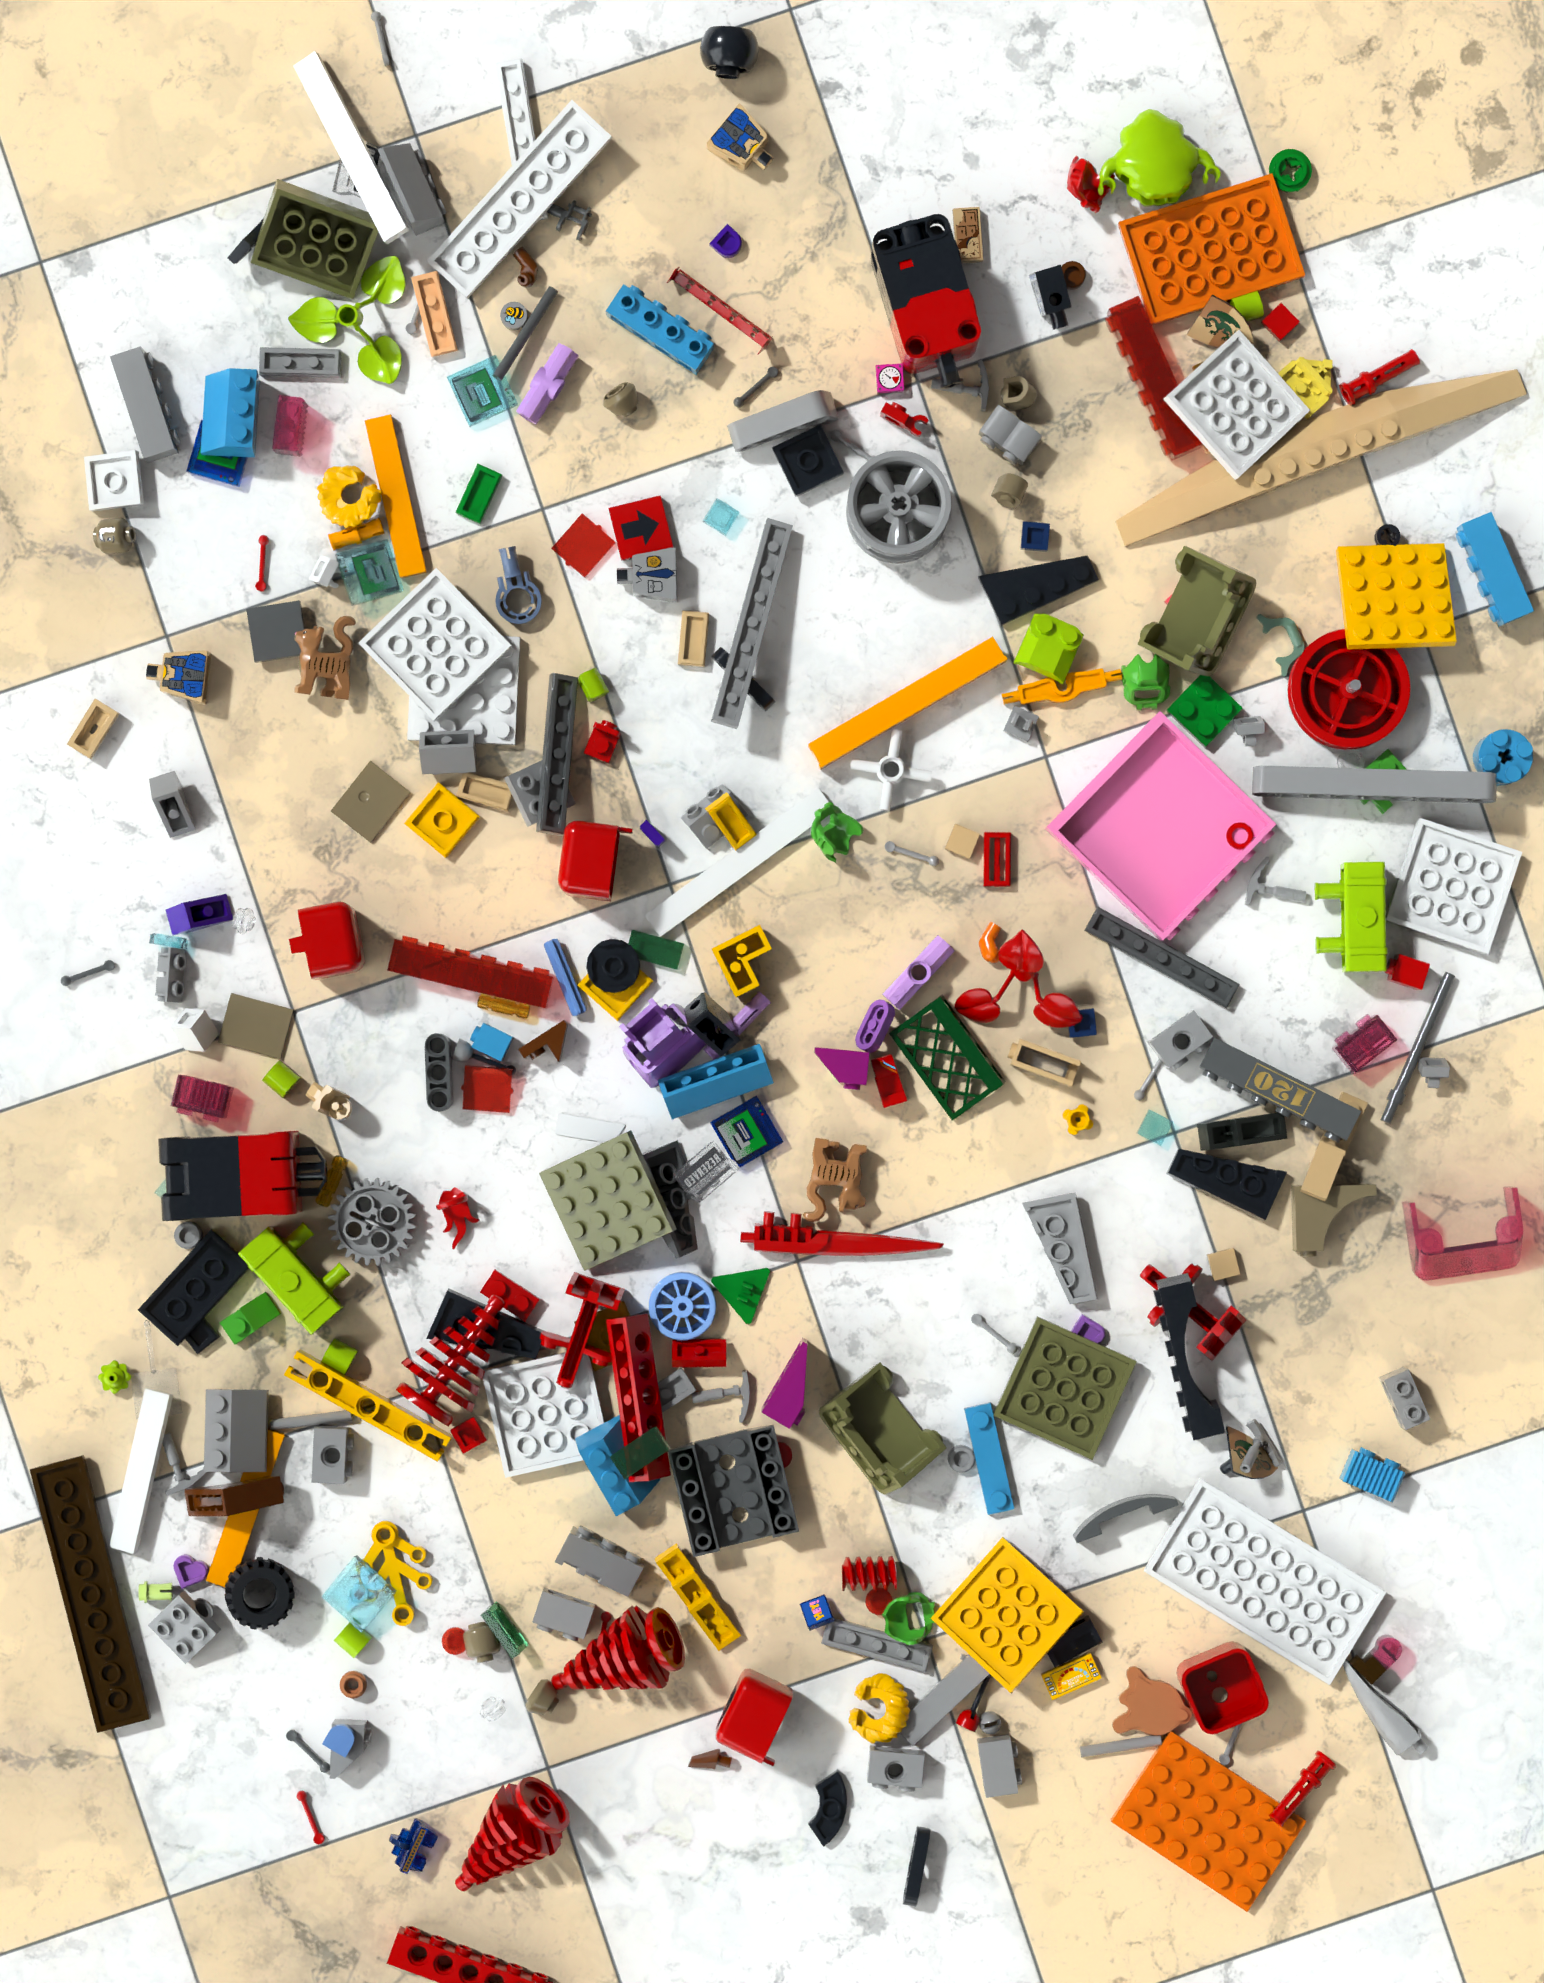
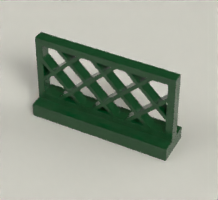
M943 994L889 1033L952 1121L1006 1082ZM930 1010L938 1019L936 1029L921 1027L922 1016ZM918 1019L917 1026L910 1025ZM940 1024L943 1025L946 1031L940 1030ZM905 1028L917 1030L915 1044L903 1043L898 1033ZM920 1031L935 1033L933 1048L918 1046ZM939 1034L951 1036L954 1041L952 1051L937 1049ZM956 1045L959 1047L962 1053L955 1052ZM908 1048H913V1049H914L913 1055H912L911 1052L908 1050ZM917 1049L932 1052L930 1067L919 1065L916 1061ZM936 1052L951 1055L949 1070L934 1067ZM955 1056L966 1057L969 1061L968 1073L953 1071ZM972 1067L977 1072V1074H971ZM924 1070H929V1071H930V1072H929V1077H928L927 1074L924 1072ZM933 1071L948 1074L946 1089L935 1087L932 1083ZM952 1074L967 1077L965 1092L950 1089ZM970 1079H982L988 1089L981 1094L969 1093ZM940 1092H946L945 1099L942 1097ZM949 1093L964 1095L963 1106L955 1112L947 1103ZM968 1096L975 1097L967 1103Z

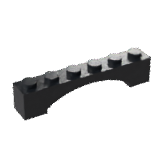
M1188 1273L1156 1280L1158 1290H1153L1156 1305L1162 1306L1163 1315L1159 1316L1162 1331H1167L1169 1340L1165 1341V1347L1168 1357L1173 1356L1175 1366H1170L1173 1381H1179L1181 1391H1177L1176 1396L1179 1407H1184L1186 1416L1182 1417L1185 1433L1190 1432L1193 1440L1224 1434L1225 1429L1221 1411L1216 1399L1210 1400L1203 1394L1193 1380L1187 1364L1185 1353L1186 1324L1191 1308L1197 1307L1192 1281Z

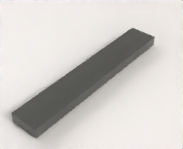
M552 673L549 676L536 832L557 836L564 835L578 677Z
M1100 907L1096 908L1084 930L1225 1008L1228 1007L1240 985Z

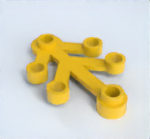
M381 1521L372 1529L371 1537L374 1543L365 1558L358 1562L360 1564L357 1567V1571L359 1572L360 1565L363 1562H367L370 1565V1570L373 1571V1562L383 1549L385 1562L376 1576L383 1582L389 1576L396 1604L392 1612V1619L397 1625L406 1626L413 1620L415 1612L413 1607L407 1604L400 1573L415 1582L417 1587L422 1590L428 1589L433 1579L429 1573H421L398 1559L394 1550L395 1547L408 1554L414 1563H421L426 1558L425 1548L414 1546L399 1537L398 1528L394 1523ZM384 1529L388 1530L390 1538H382L381 1531ZM420 1550L423 1553V1557L421 1559L414 1558L413 1551ZM426 1576L429 1579V1584L421 1585L419 1578ZM377 1596L374 1598L368 1597L365 1600L374 1602L377 1600ZM406 1609L409 1612V1616L407 1618L400 1617L399 1610Z

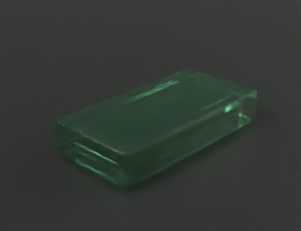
M632 930L628 943L637 952L639 960L678 969L684 943Z
M655 1426L611 1455L610 1458L625 1480L671 1448L657 1426Z
M497 1601L481 1614L483 1620L512 1659L528 1646L527 1641Z

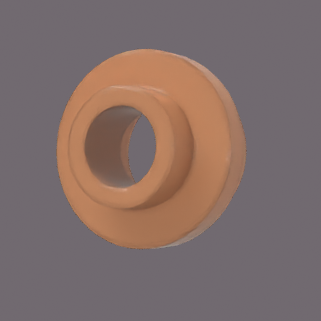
M349 1671L340 1680V1690L348 1698L354 1699L362 1696L367 1688L365 1676L358 1671ZM356 1680L358 1688L352 1689L349 1686V1681Z

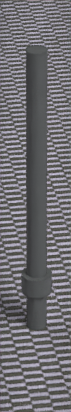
M1445 972L1394 1090L1391 1089L1387 1096L1389 1101L1380 1119L1381 1121L1391 1124L1398 1105H1402L1405 1099V1089L1455 978L1453 974Z

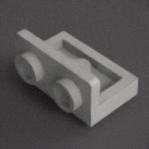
M723 784L711 789L703 800L698 804L690 806L681 817L706 849L724 836L705 808L727 792L744 817L748 816L739 802Z

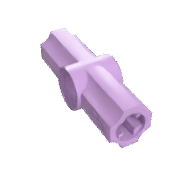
M558 343L545 366L540 367L533 377L530 390L516 412L536 425L549 403L554 401L565 384L564 379L579 355L567 346Z
M937 935L882 995L900 1010L955 950ZM921 965L925 968L926 976L924 979L915 980L912 977L911 969L913 966Z

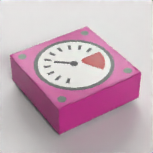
M902 363L875 366L877 394L904 392Z

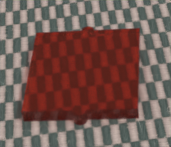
M582 513L551 549L566 561V566L573 567L585 578L616 542L602 531L601 525H595Z
M465 1065L464 1084L461 1086L463 1090L462 1109L510 1113L511 1094L514 1092V1089L511 1088L512 1069Z

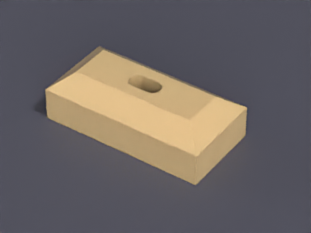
M94 699L67 742V745L92 759L120 713ZM97 725V730L94 734H91L93 727Z

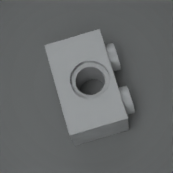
M1193 1010L1148 1041V1044L1166 1068L1173 1066L1176 1070L1188 1061L1186 1056L1195 1050L1198 1054L1210 1045L1208 1040L1213 1036ZM1179 1034L1186 1035L1189 1041L1188 1046L1183 1050L1175 1045V1038Z
M317 1425L314 1428L311 1483L344 1484L347 1482V1477H352L353 1462L348 1461L349 1450H353L354 1434H349L350 1427ZM328 1448H336L339 1451V1461L333 1462L328 1459Z
M870 1745L867 1783H872V1787L887 1789L888 1785L899 1786V1789L903 1791H915V1788H922L924 1750ZM891 1764H900L903 1767L902 1772L899 1775H891L888 1772Z

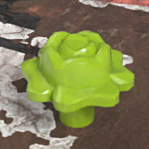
M113 1360L109 1365L101 1367L103 1373L99 1374L98 1379L102 1382L103 1390H110L113 1394H116L119 1390L128 1388L129 1384L127 1381L132 1376L127 1372L126 1364L122 1363L119 1365L118 1361Z

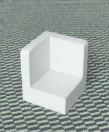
M185 1008L171 1025L183 1048L190 1051L205 1052L219 1033L207 1012L201 1009Z

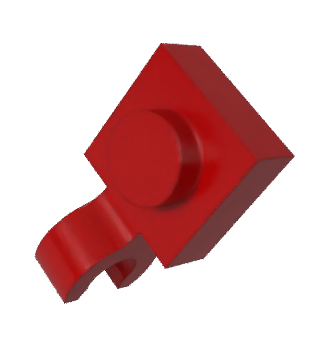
M887 402L884 404L880 417L902 429L909 430L916 437L921 436L922 432L917 430L914 425L916 422H922L927 425L929 421L927 417L923 415L910 417L906 413L907 409L895 402L891 405Z

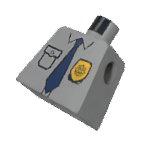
M676 548L633 555V568H617V584H633V595L635 597L677 602Z

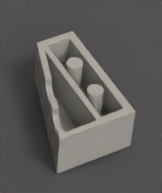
M580 1525L579 1528L573 1526L555 1562L560 1565L566 1563L577 1569V1573L583 1576L587 1574L598 1580V1583L628 1597L644 1568V1564L640 1562L642 1558L629 1551L626 1554L618 1551V1545L604 1538L600 1541L592 1537L594 1532Z

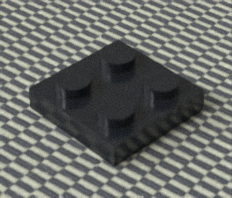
M821 424L772 447L795 497L844 474Z

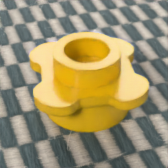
M1080 1104L1076 1109H1066L1063 1112L1062 1116L1068 1123V1132L1070 1134L1076 1135L1080 1130H1090L1093 1127V1121L1089 1119L1088 1107L1086 1105ZM1076 1117H1080V1122H1076Z

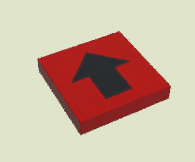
M661 495L608 508L621 561L630 560L636 554L673 548Z

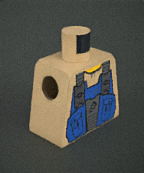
M740 103L707 142V150L744 171L752 162L765 170L774 159L771 154L763 149L768 143V135Z
M205 650L164 653L162 665L148 663L146 679L160 681V691L165 694L206 704L212 654Z

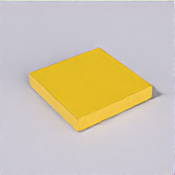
M438 782L404 824L442 856L447 858L479 820L480 816Z
M640 969L635 983L625 991L617 993L605 992L593 984L588 974L577 986L614 1019L619 1021L651 985L653 980Z

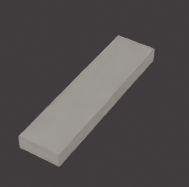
M833 1617L827 1620L821 1642L824 1645L922 1672L927 1671L933 1648L932 1644L924 1642L907 1645L891 1638L884 1631Z
M968 1654L910 1709L909 1719L906 1722L907 1726L902 1729L900 1734L914 1746L981 1683L989 1673Z

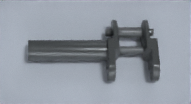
M575 200L568 204V211L553 204L547 213L560 218L556 230L560 232L565 220L570 219L581 225L576 240L581 241L582 234L585 233L589 225L588 216H592V213H590L591 208L589 207L585 210L577 206ZM573 211L584 215L582 220L571 216Z

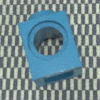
M483 1023L481 1027L476 1026L470 1038L474 1042L472 1048L502 1062L514 1039L513 1036L486 1023Z

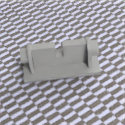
M161 947V953L158 952L157 971L166 972L165 977H157L155 996H158L157 1001L182 1003V995L184 993L183 976L186 966L185 949Z

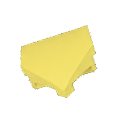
M1299 357L1297 360H1292L1278 373L1310 409L1304 416L1307 420L1329 400V395L1332 393V360L1324 359L1323 361Z

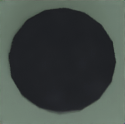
M609 939L601 941L592 949L587 958L586 969L590 980L596 987L605 992L617 993L627 990L635 983L639 976L641 964L637 952L631 945L623 940Z

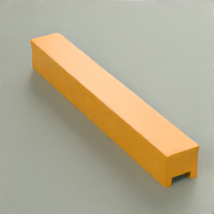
M994 637L989 638L810 742L808 747L819 764V769L825 768L1005 663L1007 657L1002 653Z

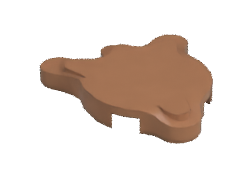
M1131 1666L1127 1669L1126 1676L1129 1686L1119 1695V1701L1127 1706L1128 1710L1113 1720L1112 1727L1116 1733H1124L1134 1729L1146 1734L1164 1735L1177 1726L1187 1724L1191 1720L1192 1712L1190 1708L1183 1703L1179 1693L1172 1685L1161 1680L1147 1678L1136 1666Z

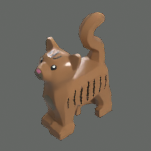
M342 616L334 624L335 638L342 644L340 652L318 651L323 639L324 627L317 628V626H314L313 629H304L295 633L294 640L298 643L301 650L298 661L301 681L300 684L295 686V693L310 695L316 677H322L326 679V684L320 690V696L332 697L335 693V698L349 699L351 684L349 670L353 642L344 632V627L356 624L353 617Z
M815 1138L812 1152L813 1169L807 1186V1197L815 1205V1211L804 1212V1219L816 1222L825 1215V1200L817 1193L820 1186L842 1187L838 1198L839 1212L843 1213L844 1210H855L865 1206L866 1198L861 1194L859 1187L862 1178L860 1157L866 1153L867 1146L852 1145L846 1162L834 1160V1151L839 1149L840 1142Z

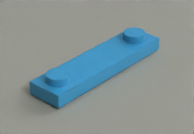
M991 1403L964 1408L987 1514L1013 1510V1500Z

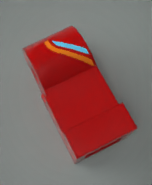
M892 1054L872 1059L871 1064L875 1074L874 1078L883 1108L906 1102L907 1098Z

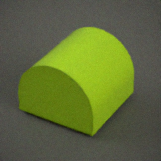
M1258 291L1232 298L1229 301L1230 305L1235 307L1247 322L1264 316L1263 305Z
M597 668L580 674L578 683L590 703L609 693Z
M279 1060L268 1071L262 1081L280 1097L284 1098L301 1077Z
M334 1338L321 1362L346 1375L359 1350Z
M352 1619L333 1641L352 1658H355L372 1636Z

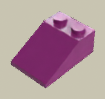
M803 1337L761 1408V1413L789 1429L792 1424L798 1426L805 1414V1409L802 1407L804 1406L808 1343Z

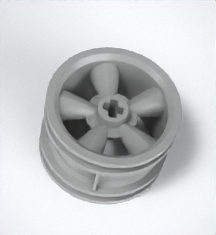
M890 451L879 454L867 461L858 470L851 482L846 506V520L849 531L856 544L865 553L877 560L896 564L917 560L929 553L942 538L951 511L950 489L939 468L919 454L909 451ZM889 471L909 472L910 474L905 485H893ZM868 482L882 493L879 498V504L857 505L858 497ZM929 485L936 496L938 506L919 505V499L916 494ZM902 500L905 509L899 508L897 511L894 510V503L892 502L898 503ZM882 517L891 523L887 543L878 540L866 530V527L877 522ZM914 518L932 529L922 539L909 544L905 524L911 522Z

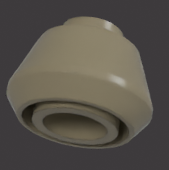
M624 382L614 387L605 395L603 406L617 416L623 415L627 417L637 410L636 405L638 403L634 384Z
M542 1679L531 1693L525 1704L528 1712L544 1715L547 1711L551 1714L558 1704L559 1699L556 1698L558 1692L548 1679Z

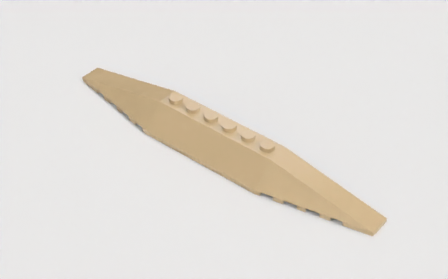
M1517 369L1382 391L1358 400L1351 406L1348 404L1295 424L1236 480L1215 458L1119 518L1115 523L1124 546H1128L1373 451L1382 450L1525 396L1527 393Z

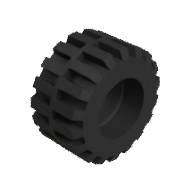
M256 1557V1560H251V1558L245 1560L246 1562L242 1565L239 1563L235 1567L236 1570L230 1572L228 1582L225 1583L224 1595L227 1607L235 1620L237 1619L244 1627L247 1625L250 1626V1629L257 1630V1628H262V1630H265L270 1625L275 1627L279 1624V1620L285 1619L288 1616L287 1612L293 1607L292 1601L295 1599V1592L292 1580L282 1565L275 1563L274 1560L269 1558L265 1560L263 1557ZM263 1578L270 1580L276 1590L273 1601L263 1608L248 1606L243 1597L245 1587L255 1579Z

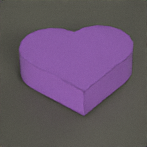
M1084 1314L1080 1315L1071 1330L1097 1343H1101L1105 1338L1104 1328Z
M187 1554L179 1556L174 1561L173 1567L181 1589L199 1583L208 1576L209 1567L204 1561H195L192 1556Z

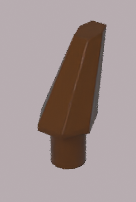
M720 1749L692 1756L688 1767L715 1769L716 1765L730 1768L732 1757L719 1754Z

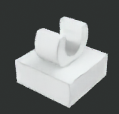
M321 555L309 580L325 587L338 588L339 585L333 582L332 576L336 572L341 575L345 573L343 569L337 567L338 562Z

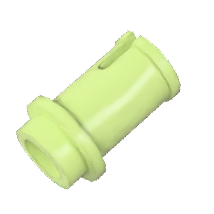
M145 1581L144 1584H139V1601L144 1600V1603H148V1600H172V1592L161 1593V1591H173V1584H148V1581Z

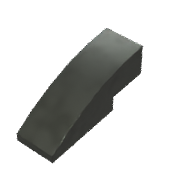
M1279 1113L1197 1124L1201 1151L1288 1139L1285 1117Z

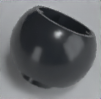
M713 26L708 28L700 45V56L704 66L708 70L716 71V77L724 79H738L740 73L750 72L757 61L759 53L755 34L749 29L734 26Z

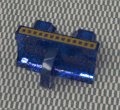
M414 1819L410 1830L402 1828L399 1835L391 1834L389 1837V1841L394 1845L391 1853L397 1856L395 1864L400 1867V1872L408 1874L409 1870L423 1871L427 1858L425 1855L418 1853L421 1845L432 1849L438 1838L437 1834L426 1827L420 1819Z

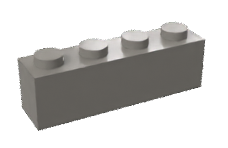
M140 346L110 356L143 459L150 463L179 453L176 445L180 444V440L176 430H171L168 420L172 419L167 403L162 404L159 394L163 393L159 378L154 379L151 369L155 368V364L150 352L146 353Z

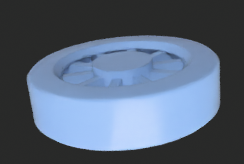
M689 1272L672 1273L661 1279L651 1293L649 1299L650 1318L658 1331L671 1339H694L703 1334L712 1324L716 1314V1297L711 1286L700 1276ZM679 1284L688 1285L685 1295H681L678 1287ZM673 1286L677 1293L676 1298L667 1292ZM691 1286H693L699 1292L690 1298L688 1294ZM665 1295L673 1301L672 1304H661L663 1296ZM702 1295L704 1304H693V1301ZM661 1308H672V1312L664 1317ZM693 1308H704L702 1316L700 1317L696 1314ZM675 1314L677 1319L675 1325H672L667 1319ZM692 1315L698 1321L691 1325L688 1316ZM680 1318L685 1319L687 1327H678Z

